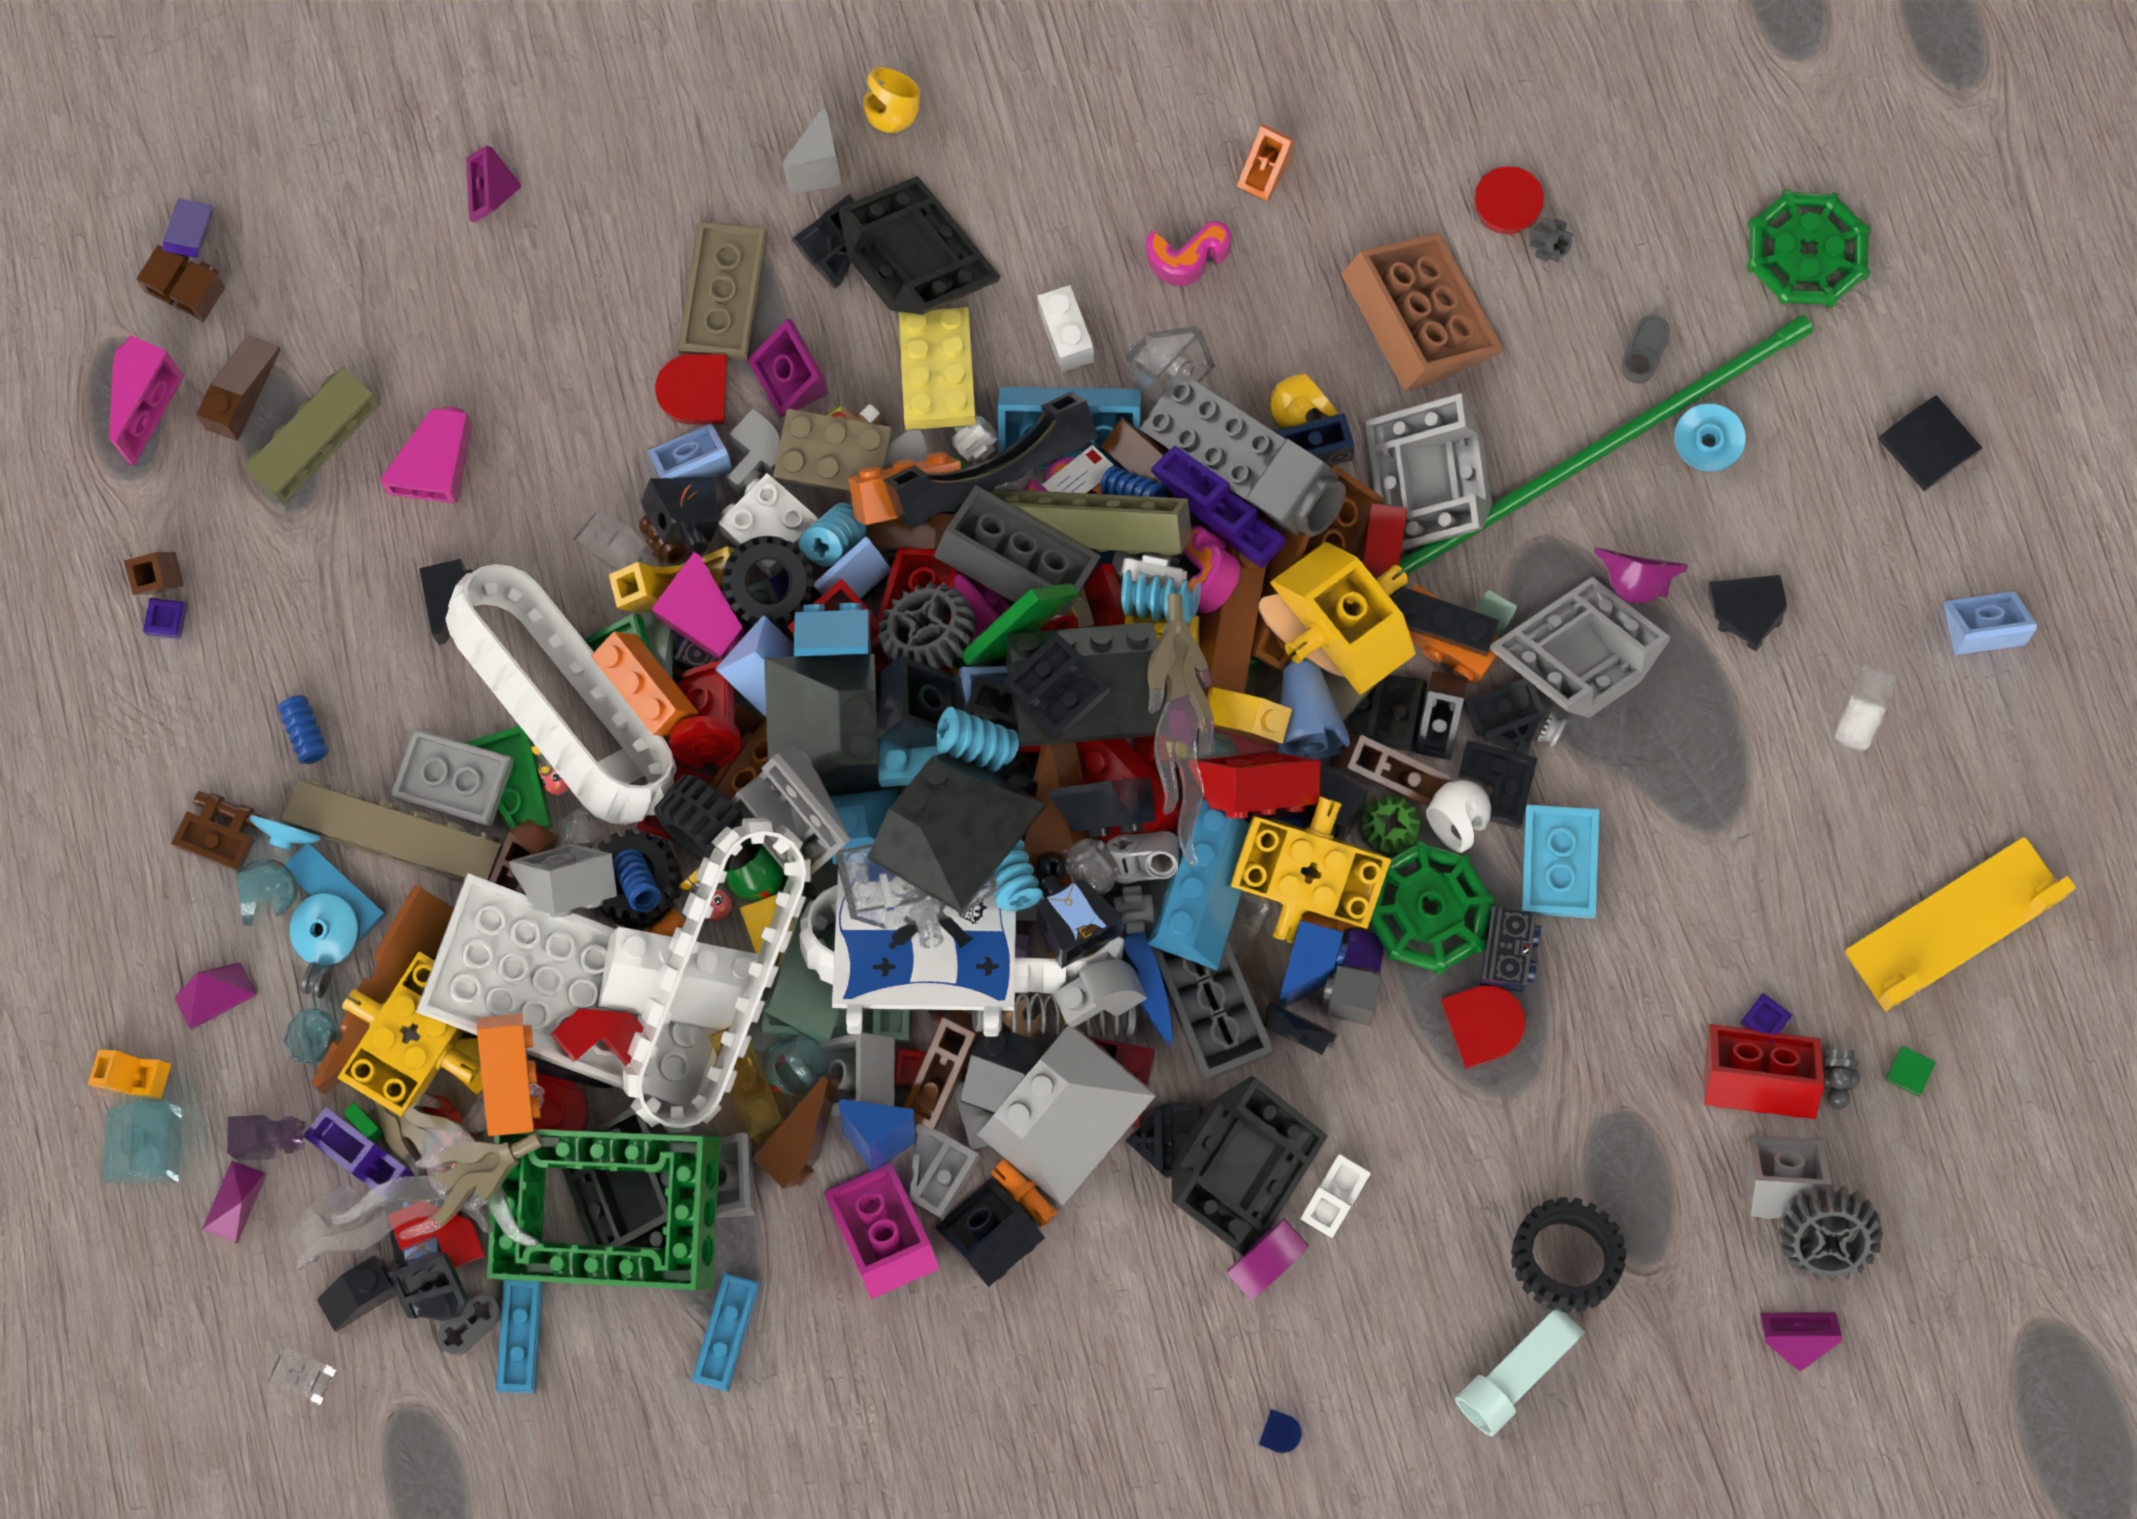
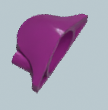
M1598 547L1594 548V553L1603 560L1607 567L1609 583L1619 597L1630 603H1646L1657 596L1667 598L1671 579L1687 571L1688 565L1684 563L1642 558Z

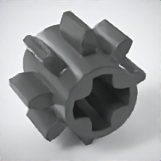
M1542 218V223L1532 228L1529 247L1537 250L1535 253L1536 258L1546 262L1549 259L1559 262L1560 257L1565 256L1570 251L1573 233L1565 231L1566 222L1556 218L1553 221Z
M1141 886L1123 887V897H1114V908L1122 916V925L1126 924L1127 933L1144 932V923L1154 922L1151 894L1141 895Z

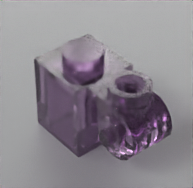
M265 1115L228 1117L227 1154L237 1161L274 1159V1148H279V1150L284 1151V1154L298 1152L305 1148V1140H303L305 1136L303 1132L305 1121H300L293 1116H285V1119L279 1121H272Z

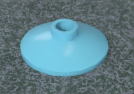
M1701 404L1689 409L1681 416L1675 428L1674 442L1679 455L1688 465L1701 471L1716 472L1732 466L1740 458L1746 443V433L1741 420L1728 408L1717 404ZM1711 438L1714 441V445L1711 447L1705 446L1702 443V439Z
M251 815L249 819L257 828L271 837L269 844L290 850L292 843L319 842L321 839L318 835Z
M329 893L315 894L302 901L294 911L290 922V938L294 949L305 961L309 963L316 962L319 966L335 965L346 959L357 944L359 937L358 918L352 906L342 897ZM318 923L323 926V933L320 936H317L315 932V927Z

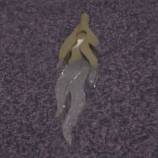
M1174 593L1167 595L1169 622L1164 624L1163 633L1151 654L1148 664L1150 697L1148 710L1152 714L1160 709L1164 699L1166 680V702L1154 740L1156 764L1165 794L1163 812L1168 814L1174 811L1179 798L1174 766L1176 761L1183 787V800L1177 832L1180 847L1185 858L1191 866H1195L1198 864L1193 847L1192 831L1205 793L1197 762L1196 736L1199 727L1200 757L1203 760L1211 757L1214 733L1213 715L1209 702L1203 692V689L1211 686V677L1205 657L1192 636L1189 623L1183 622L1182 594Z
M424 1092L402 1117L374 1101L382 1132L389 1147L409 1166L413 1175L422 1177L425 1175V1170L420 1157L411 1146L410 1138L422 1157L436 1192L446 1201L451 1191L444 1187L433 1175L445 1173L453 1169L457 1162L442 1165L438 1160L437 1154L457 1144L455 1139L459 1143L475 1142L471 1134L462 1124L450 1118L428 1114L421 1108L423 1107L437 1109L441 1107V1103L428 1093ZM502 1186L489 1201L484 1200L490 1207L505 1235L520 1244L529 1246L539 1245L537 1239L524 1233L516 1224ZM468 1198L460 1208V1211L475 1219L484 1233H492L493 1226L489 1214L476 1202Z
M536 1132L514 1144L508 1142L503 1144L461 1142L442 1150L432 1157L418 1160L416 1166L421 1169H437L455 1162L457 1164L453 1169L445 1173L431 1176L400 1177L380 1184L349 1211L332 1216L330 1221L334 1224H351L366 1216L375 1208L385 1206L378 1216L364 1226L350 1232L319 1238L305 1249L295 1263V1268L301 1270L313 1258L324 1252L369 1249L381 1241L390 1231L415 1218L429 1216L426 1221L403 1230L399 1234L401 1239L407 1240L431 1233L446 1225L457 1214L473 1192L472 1198L466 1204V1209L475 1211L481 1208L495 1195L513 1167L520 1163L518 1158L544 1145L541 1136Z

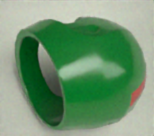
M750 838L742 846V848L748 845H752ZM757 843L761 844V847L754 858L739 868L729 870L730 860L723 870L727 872L725 881L730 891L736 897L750 903L776 895L785 879L784 870L762 843Z

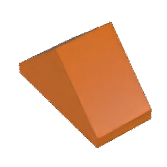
M1262 124L1237 187L1268 201L1292 161L1294 139Z

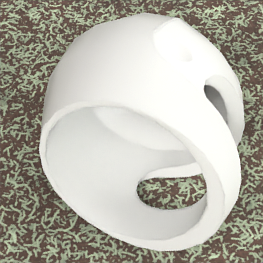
M1453 780L1444 784L1435 793L1427 808L1426 815L1437 837L1451 850L1462 853L1473 845V829L1484 830L1489 823L1491 804L1487 793L1476 783L1468 780ZM1452 824H1454L1461 836V840L1458 839L1452 833Z

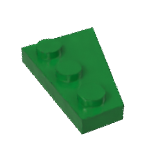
M520 726L465 743L515 759L498 806L511 830L527 819L534 821L547 830L553 828L545 790L538 771L540 768L537 756L531 750V747H534V743Z

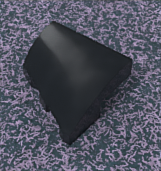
M850 194L823 213L819 219L792 239L807 260L835 289L842 284L851 263L848 259L839 216L841 207L855 202Z

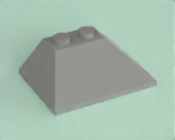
M1456 394L1365 420L1374 492L1385 498L1383 505L1407 508L1401 551L1483 529L1492 506L1483 436L1464 394Z
M1592 576L1492 643L1490 650L1567 712L1590 718L1642 681L1669 643L1670 636Z
M791 744L773 756L761 768L763 772L738 791L730 801L746 819L766 818L771 821L772 829L782 824L803 842L799 850L800 853L810 858V875H812L850 842L851 839L818 773L812 767L810 758L803 751L798 750L794 744ZM765 835L762 845L784 870V863L790 862L788 851L786 850L779 854L772 847L777 837Z
M1068 1025L977 1135L1063 1206L1157 1094L1077 1027L1072 1028Z

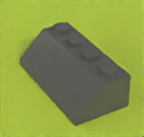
M977 485L974 486L946 528L934 554L935 558L1015 603L1032 588L1067 583L1073 584L1079 594L1056 615L1069 614L1101 557Z

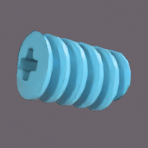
M845 502L836 504L801 534L799 550L803 551L807 556L806 558L820 566H832L865 537L866 525L854 518L851 505Z
M1127 570L1121 591L1123 613L1125 616H1132L1137 609L1138 617L1146 619L1151 612L1153 621H1160L1165 614L1168 623L1167 595L1178 593L1182 594L1183 622L1190 624L1198 609L1201 584L1197 582L1194 590L1189 591L1188 580H1183L1179 589H1176L1174 578L1169 577L1165 586H1161L1159 575H1155L1151 583L1148 584L1145 572H1141L1138 579L1132 581L1131 570Z
M947 707L937 725L936 746L939 753L943 754L949 751L950 756L953 758H959L962 755L964 762L971 763L974 760L977 767H984L986 765L990 772H996L1002 764L1007 765L1015 757L1019 747V737L1015 730L1006 729L1002 725H994L989 720H981L976 715H969L965 711L956 710L954 707Z
M1021 839L988 880L991 885V891L995 895L996 905L1005 911L1027 909L1037 904L1043 898L1042 890L1036 888L1039 883L1038 878L1032 876L1034 868L1030 863H1027L1029 855L1026 851H1022L1025 844Z

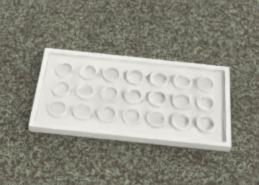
M468 873L416 1013L477 1035L478 1017L523 1013L524 1025H532L533 1047L527 1048V1054L623 1089V1068L630 1067V1064L625 1067L602 1039L578 1060L573 1062L549 1035L579 1008L613 1011L598 1008L609 936L616 929L574 913L565 917H551L550 913L535 909L527 895ZM634 1015L644 1027L646 1022L641 1018L642 1016ZM670 1021L669 1024L663 1023L655 1044L659 1048L655 1059H649L644 1075H649V1087L642 1089L643 1096L648 1099L654 1096L661 1104L669 1107L682 1106L683 1110L693 1104L691 1101L698 1093L702 1095L710 1079L706 1076L710 1066L715 1065L722 1044L720 1040L723 1031Z

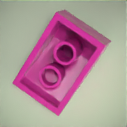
M132 335L128 336L125 344L123 343L117 348L114 355L109 439L127 463L134 466L183 380L184 375L166 350Z
M892 1163L823 1192L870 1299L939 1269L930 1241Z

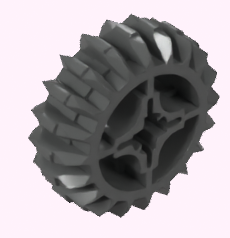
M930 581L925 589L916 584L915 591L911 593L903 590V598L901 600L892 599L893 609L883 610L885 620L879 623L881 634L878 636L884 648L883 652L892 662L903 656L939 670L944 665L953 669L952 660L955 658L963 659L962 650L972 643L970 638L977 635L974 626L977 623L975 620L976 616L971 610V604L962 596L960 591L956 588L950 589L944 582L937 587L936 584ZM948 614H951L950 623L947 625L946 617ZM907 633H909V641L906 645L904 644L905 636Z
M1828 1184L1825 1192L1819 1193L1816 1188L1812 1187L1811 1196L1807 1197L1799 1193L1797 1198L1798 1204L1788 1202L1787 1214H1782L1780 1219L1781 1227L1778 1234L1779 1240L1782 1242V1252L1785 1257H1788L1792 1268L1799 1267L1803 1276L1813 1272V1277L1817 1282L1823 1275H1828V1278L1833 1283L1836 1275L1843 1274L1849 1280L1850 1271L1855 1270L1862 1274L1864 1269L1863 1263L1873 1264L1875 1259L1874 1253H1880V1240L1883 1237L1880 1216L1873 1209V1204L1869 1199H1862V1195L1858 1190L1849 1195L1848 1189L1844 1185L1838 1192H1834L1833 1188ZM1812 1224L1813 1227L1808 1231V1235L1801 1239L1804 1230ZM1860 1228L1856 1238L1849 1243L1848 1240L1854 1236L1853 1232Z

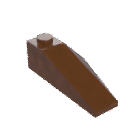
M1076 742L1041 745L1033 781L1038 786L1035 798L1046 803V805L1027 830L1026 838L1021 839L1025 844L1022 851L1028 853L1029 861L1027 863L1033 866L1034 873L1032 876L1038 878L1039 883L1042 879L1038 875L1036 863L1038 858L1048 851H1055L1065 859L1067 871L1064 878L1060 880L1064 887L1078 879L1085 880L1086 882L1097 878L1098 870L1097 837H1089L1088 830L1074 832L1049 797L1048 790L1085 784ZM1050 861L1049 876L1055 875L1056 862Z

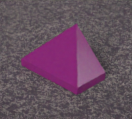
M486 145L466 158L469 221L477 222L494 212L522 186L492 147Z
M236 963L198 972L174 998L189 1028L192 1030L257 995L242 964Z
M231 1160L202 1230L238 1243L267 1174Z
M1836 1312L1760 1313L1765 1343L1800 1372L1841 1342L1842 1335Z

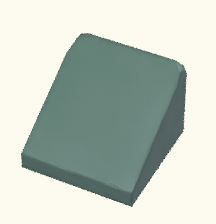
M1487 589L1475 612L1498 619L1499 623L1495 635L1501 638L1517 614L1518 606L1493 590Z

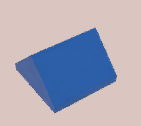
M840 1099L839 1112L842 1133L872 1172L915 1143L914 1109Z

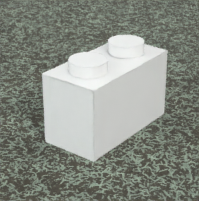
M1071 285L1038 295V311L1060 372L1063 373L1094 363L1093 345Z

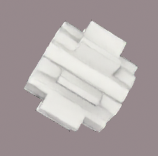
M976 415V425L954 427L957 433L951 438L953 440L952 444L967 461L970 462L972 460L974 462L979 458L984 460L995 450L992 444L998 440L996 437L997 433L992 428V425L980 415Z

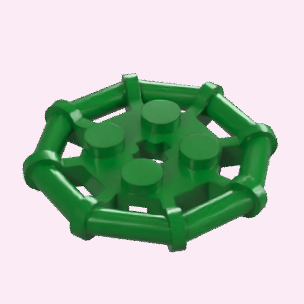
M1791 189L1782 191V196L1758 216L1749 219L1747 223L1750 229L1749 262L1746 264V268L1749 273H1754L1779 299L1778 303L1784 306L1786 303L1825 305L1827 308L1836 306V301L1861 280L1868 279L1871 270L1868 268L1869 234L1872 230L1869 224H1864L1838 198L1839 194L1832 192V194L1792 192ZM1796 206L1824 208L1821 215L1814 212L1799 214ZM1785 210L1787 211L1789 220L1781 227L1776 229L1769 226V223ZM1831 211L1851 231L1842 233L1828 219ZM1763 236L1772 240L1773 253L1768 257H1763ZM1855 241L1854 263L1844 259L1845 244ZM1802 244H1813L1817 254L1814 256L1811 253L1803 255L1801 253ZM1774 266L1788 280L1787 285L1769 268ZM1841 271L1847 274L1833 287L1828 285L1827 280L1836 272ZM1812 282L1811 285H1817L1819 291L1793 288L1795 284Z
M1423 840L1414 841L1411 847L1390 857L1391 861L1369 922L1387 951V958L1392 962L1399 960L1432 970L1435 975L1444 974L1445 969L1472 954L1482 953L1486 947L1484 939L1491 908L1496 903L1495 897L1490 896L1470 862L1471 857L1466 853L1460 855L1427 845ZM1428 860L1452 867L1453 869L1450 873L1444 872L1442 874L1435 872V869L1429 867ZM1414 861L1417 862L1418 871L1405 878L1396 872ZM1459 874H1461L1474 897L1468 898L1456 879ZM1389 881L1396 887L1391 901L1392 905L1381 906L1386 883ZM1423 898H1426L1429 902L1436 901L1438 904L1434 909L1436 915L1424 912L1422 909L1424 905ZM1474 907L1477 909L1472 931L1464 926V917L1468 908ZM1392 915L1404 934L1399 941L1395 938L1383 916ZM1454 935L1464 940V943L1443 953V941ZM1410 939L1417 944L1431 945L1432 955L1409 949L1405 946Z

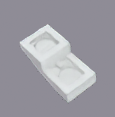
M1338 1154L1300 1219L1333 1238L1372 1172L1344 1155Z

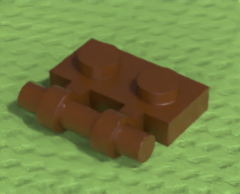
M198 791L193 803L203 808L200 816L186 811L171 844L178 849L240 873L255 842L251 836L243 834L248 826L260 830L249 820L250 816L253 815L264 819L265 817L254 813V809L242 804L239 807L226 802L223 796L216 793L208 795ZM220 814L233 820L228 828L215 823V818Z

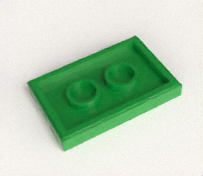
M1069 583L1030 589L963 650L962 658L967 665L1005 659L1007 634L1038 631L1079 593L1073 584Z

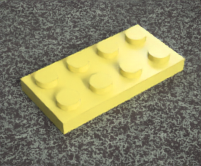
M968 307L936 309L923 315L899 312L905 430L976 425Z

